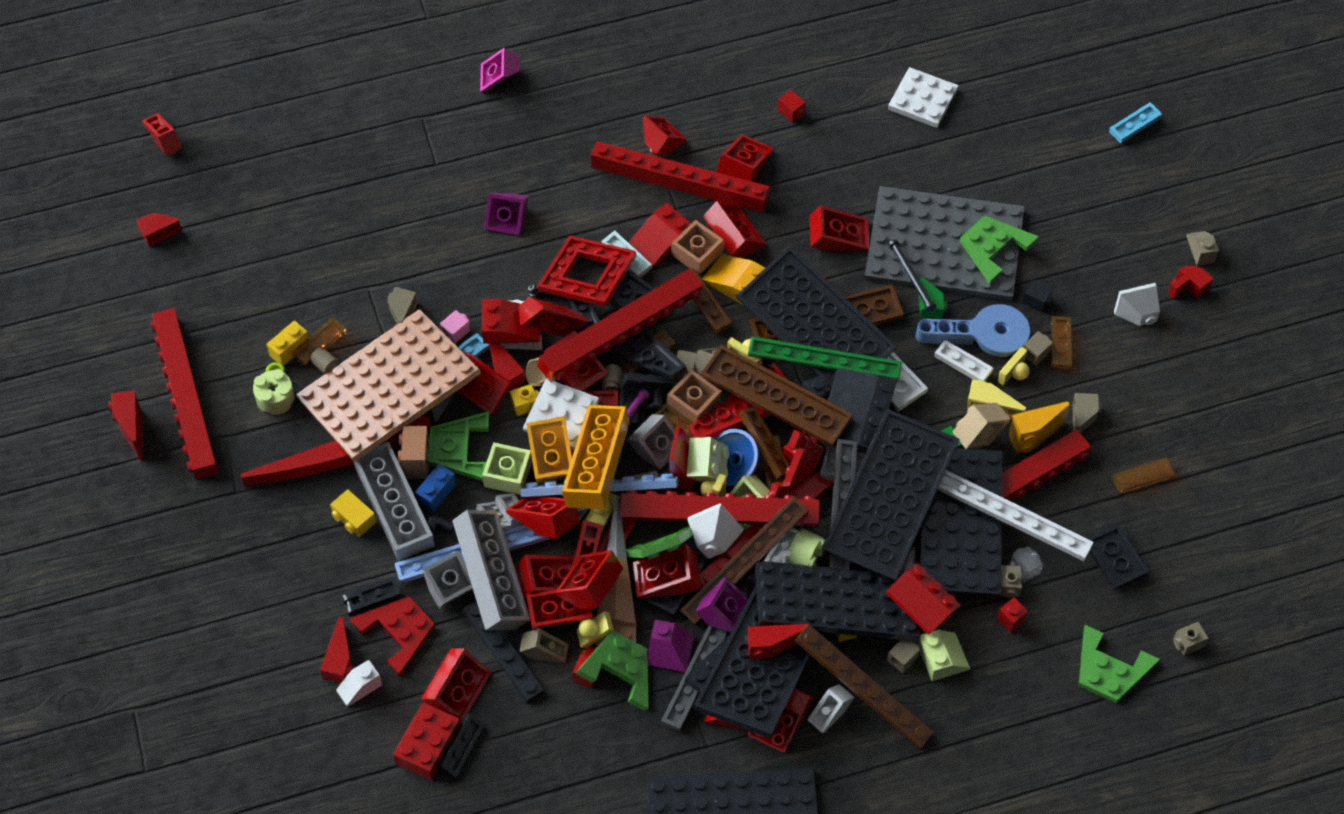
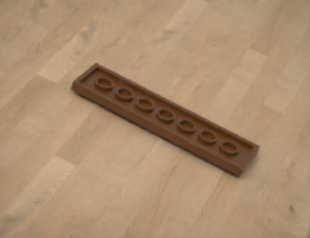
M893 285L844 296L874 326L904 319V312ZM757 318L750 320L754 337L780 341Z
M720 345L701 372V377L832 448L853 418V414L723 345Z

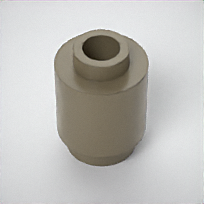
M318 348L311 355L312 363L324 374L331 372L339 364V361L325 349Z
M609 364L604 367L608 375L602 378L603 390H619L621 388L622 369L618 365Z

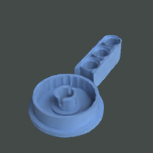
M997 304L982 309L972 320L923 319L918 323L916 339L921 343L942 344L944 340H947L952 344L973 345V341L976 340L979 347L986 353L996 357H1007L1015 354L1028 341L1030 327L1027 319L1020 311L1011 306Z

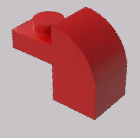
M1182 267L1178 271L1177 278L1170 283L1168 295L1175 299L1187 289L1198 299L1211 288L1214 278L1199 267Z

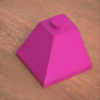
M503 48L481 63L480 92L484 93L520 71V57Z

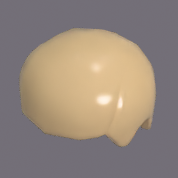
M539 358L529 360L526 367L527 382L532 386H543L546 376L537 366Z

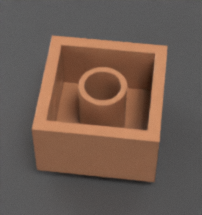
M695 220L671 243L672 256L688 268H694L698 275H701L724 252V239Z
M690 370L667 394L666 406L687 422L693 424L703 415L710 414L714 407L720 403L721 390L693 370Z
M403 426V434H399L401 451H398V462H400V467L406 479H427L429 471V437L427 426Z

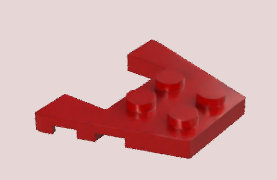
M794 430L788 444L790 448L795 449L792 455L793 460L786 469L784 482L772 483L768 495L784 497L788 494L789 490H795L811 478L824 448L804 434Z
M409 596L350 619L351 624L361 635L377 623H380L402 649L387 660L388 665L398 676L402 675L408 662H411L417 649L423 645L435 627L431 619Z

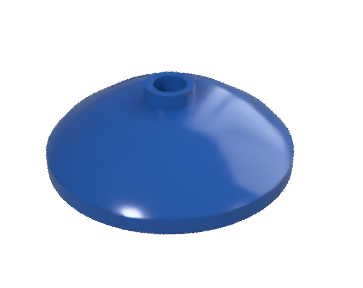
M729 429L721 432L714 438L727 445L729 449L726 486H736L743 476H752L759 463V447L756 440L749 433L740 429Z

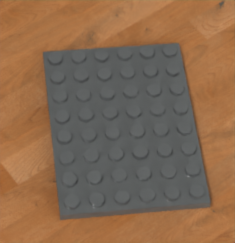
M879 186L864 280L914 287L894 251L888 246L890 241L897 239L900 243L899 247L919 280L920 278H925L941 291L1012 301L1019 245L1011 241L991 259L1003 271L996 280L989 284L960 243V237L984 216L1022 229L1024 206Z

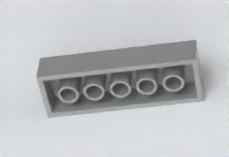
M386 442L377 446L354 462L355 469L397 560L401 561L435 547L433 535L390 443Z
M466 510L452 521L485 630H516L530 621V617L497 511Z

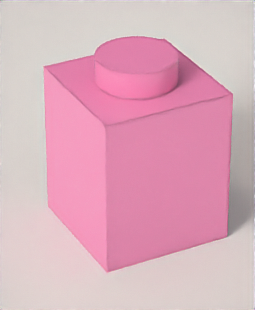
M455 310L440 323V330L456 344L470 332V320L465 314H460Z

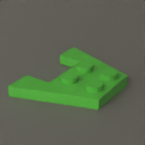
M984 216L960 237V243L987 282L991 284L1003 271L991 259L1011 241L1027 251L1038 241L1039 236Z
M489 411L430 427L428 465L437 467L440 464L451 472L483 481L482 475L486 462H467L469 431L489 432Z
M690 525L681 528L679 532L655 541L627 548L626 556L630 558H644L648 556V559L659 556L660 551L666 549L667 552L679 548V544L693 535Z
M1085 625L1078 686L1117 703L1159 663L1160 659L1141 651L1134 666H1130L1096 650L1103 633Z
M613 630L577 670L576 674L590 682H594L597 680L600 668H603L633 685L628 699L630 704L643 711L648 709L647 649Z

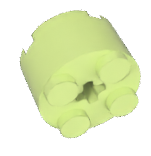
M282 370L267 371L254 379L253 392L261 411L269 412L271 415H279L289 410L292 402H294L295 395L290 378Z
M801 528V532H797L789 547L791 556L786 555L785 563L807 565L810 567L817 566L816 561L818 557L822 558L825 551H822L826 540L815 533Z

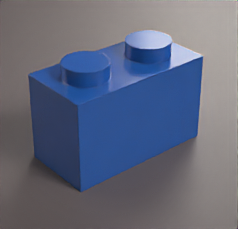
M438 464L416 490L417 503L433 513L456 486L455 473Z

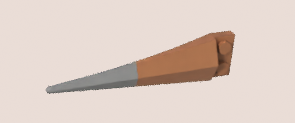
M616 497L607 551L613 550L623 570L598 607L597 616L604 611L609 612L613 630L636 643V620L622 520L620 518L619 499ZM607 635L595 642L596 647L601 644Z

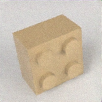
M997 402L975 404L967 410L966 416L957 422V427L953 430V434L960 439L965 449L989 446L1010 421V418Z

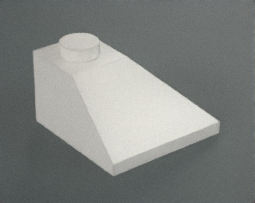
M1155 283L1119 291L1114 309L1115 315L1139 326L1151 325L1157 322L1160 308Z
M721 503L688 517V523L696 545L708 559L724 553L743 532V527Z

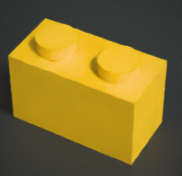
M293 321L267 343L270 357L284 366L310 344L308 332L296 321Z
M348 489L330 504L333 518L338 522H343L348 532L351 534L355 533L358 537L362 536L376 523L375 513Z

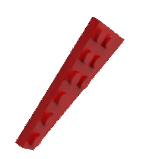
M775 363L769 366L768 370L785 378ZM731 394L727 397L726 402L715 406L713 412L703 415L689 426V433L693 438H714L723 431L745 426L738 413L743 409L756 406ZM756 407L762 418L771 415Z

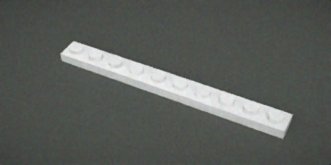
M947 470L938 488L939 491L1082 561L1085 560L1093 545L1092 541Z

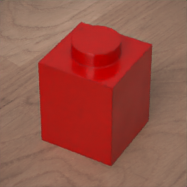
M790 90L778 99L777 111L793 123L804 116L806 102Z
M1013 598L999 609L997 620L1011 634L1025 623L1028 611Z

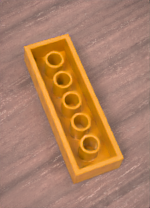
M588 405L562 490L566 507L605 509L629 426L626 407Z

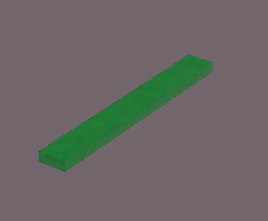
M752 336L748 351L749 357L832 371L843 368L881 375L898 382L902 366L901 361Z

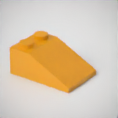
M721 254L702 280L706 285L742 304L736 299V295L759 275L765 267L751 260Z
M1069 402L1014 414L1009 436L1016 454L1032 451L1063 426L1069 409Z
M565 416L526 423L537 485L544 484L547 481L566 480L572 460V453Z

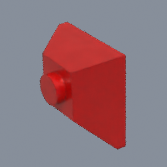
M644 115L645 144L654 155H668L686 142L687 138L664 117Z

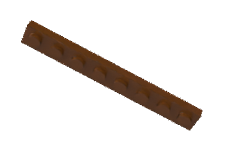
M793 497L681 611L693 624H696L701 617L695 611L703 597L725 577L735 585L808 512V509Z
M806 625L794 640L918 749L923 747L933 731L811 625Z

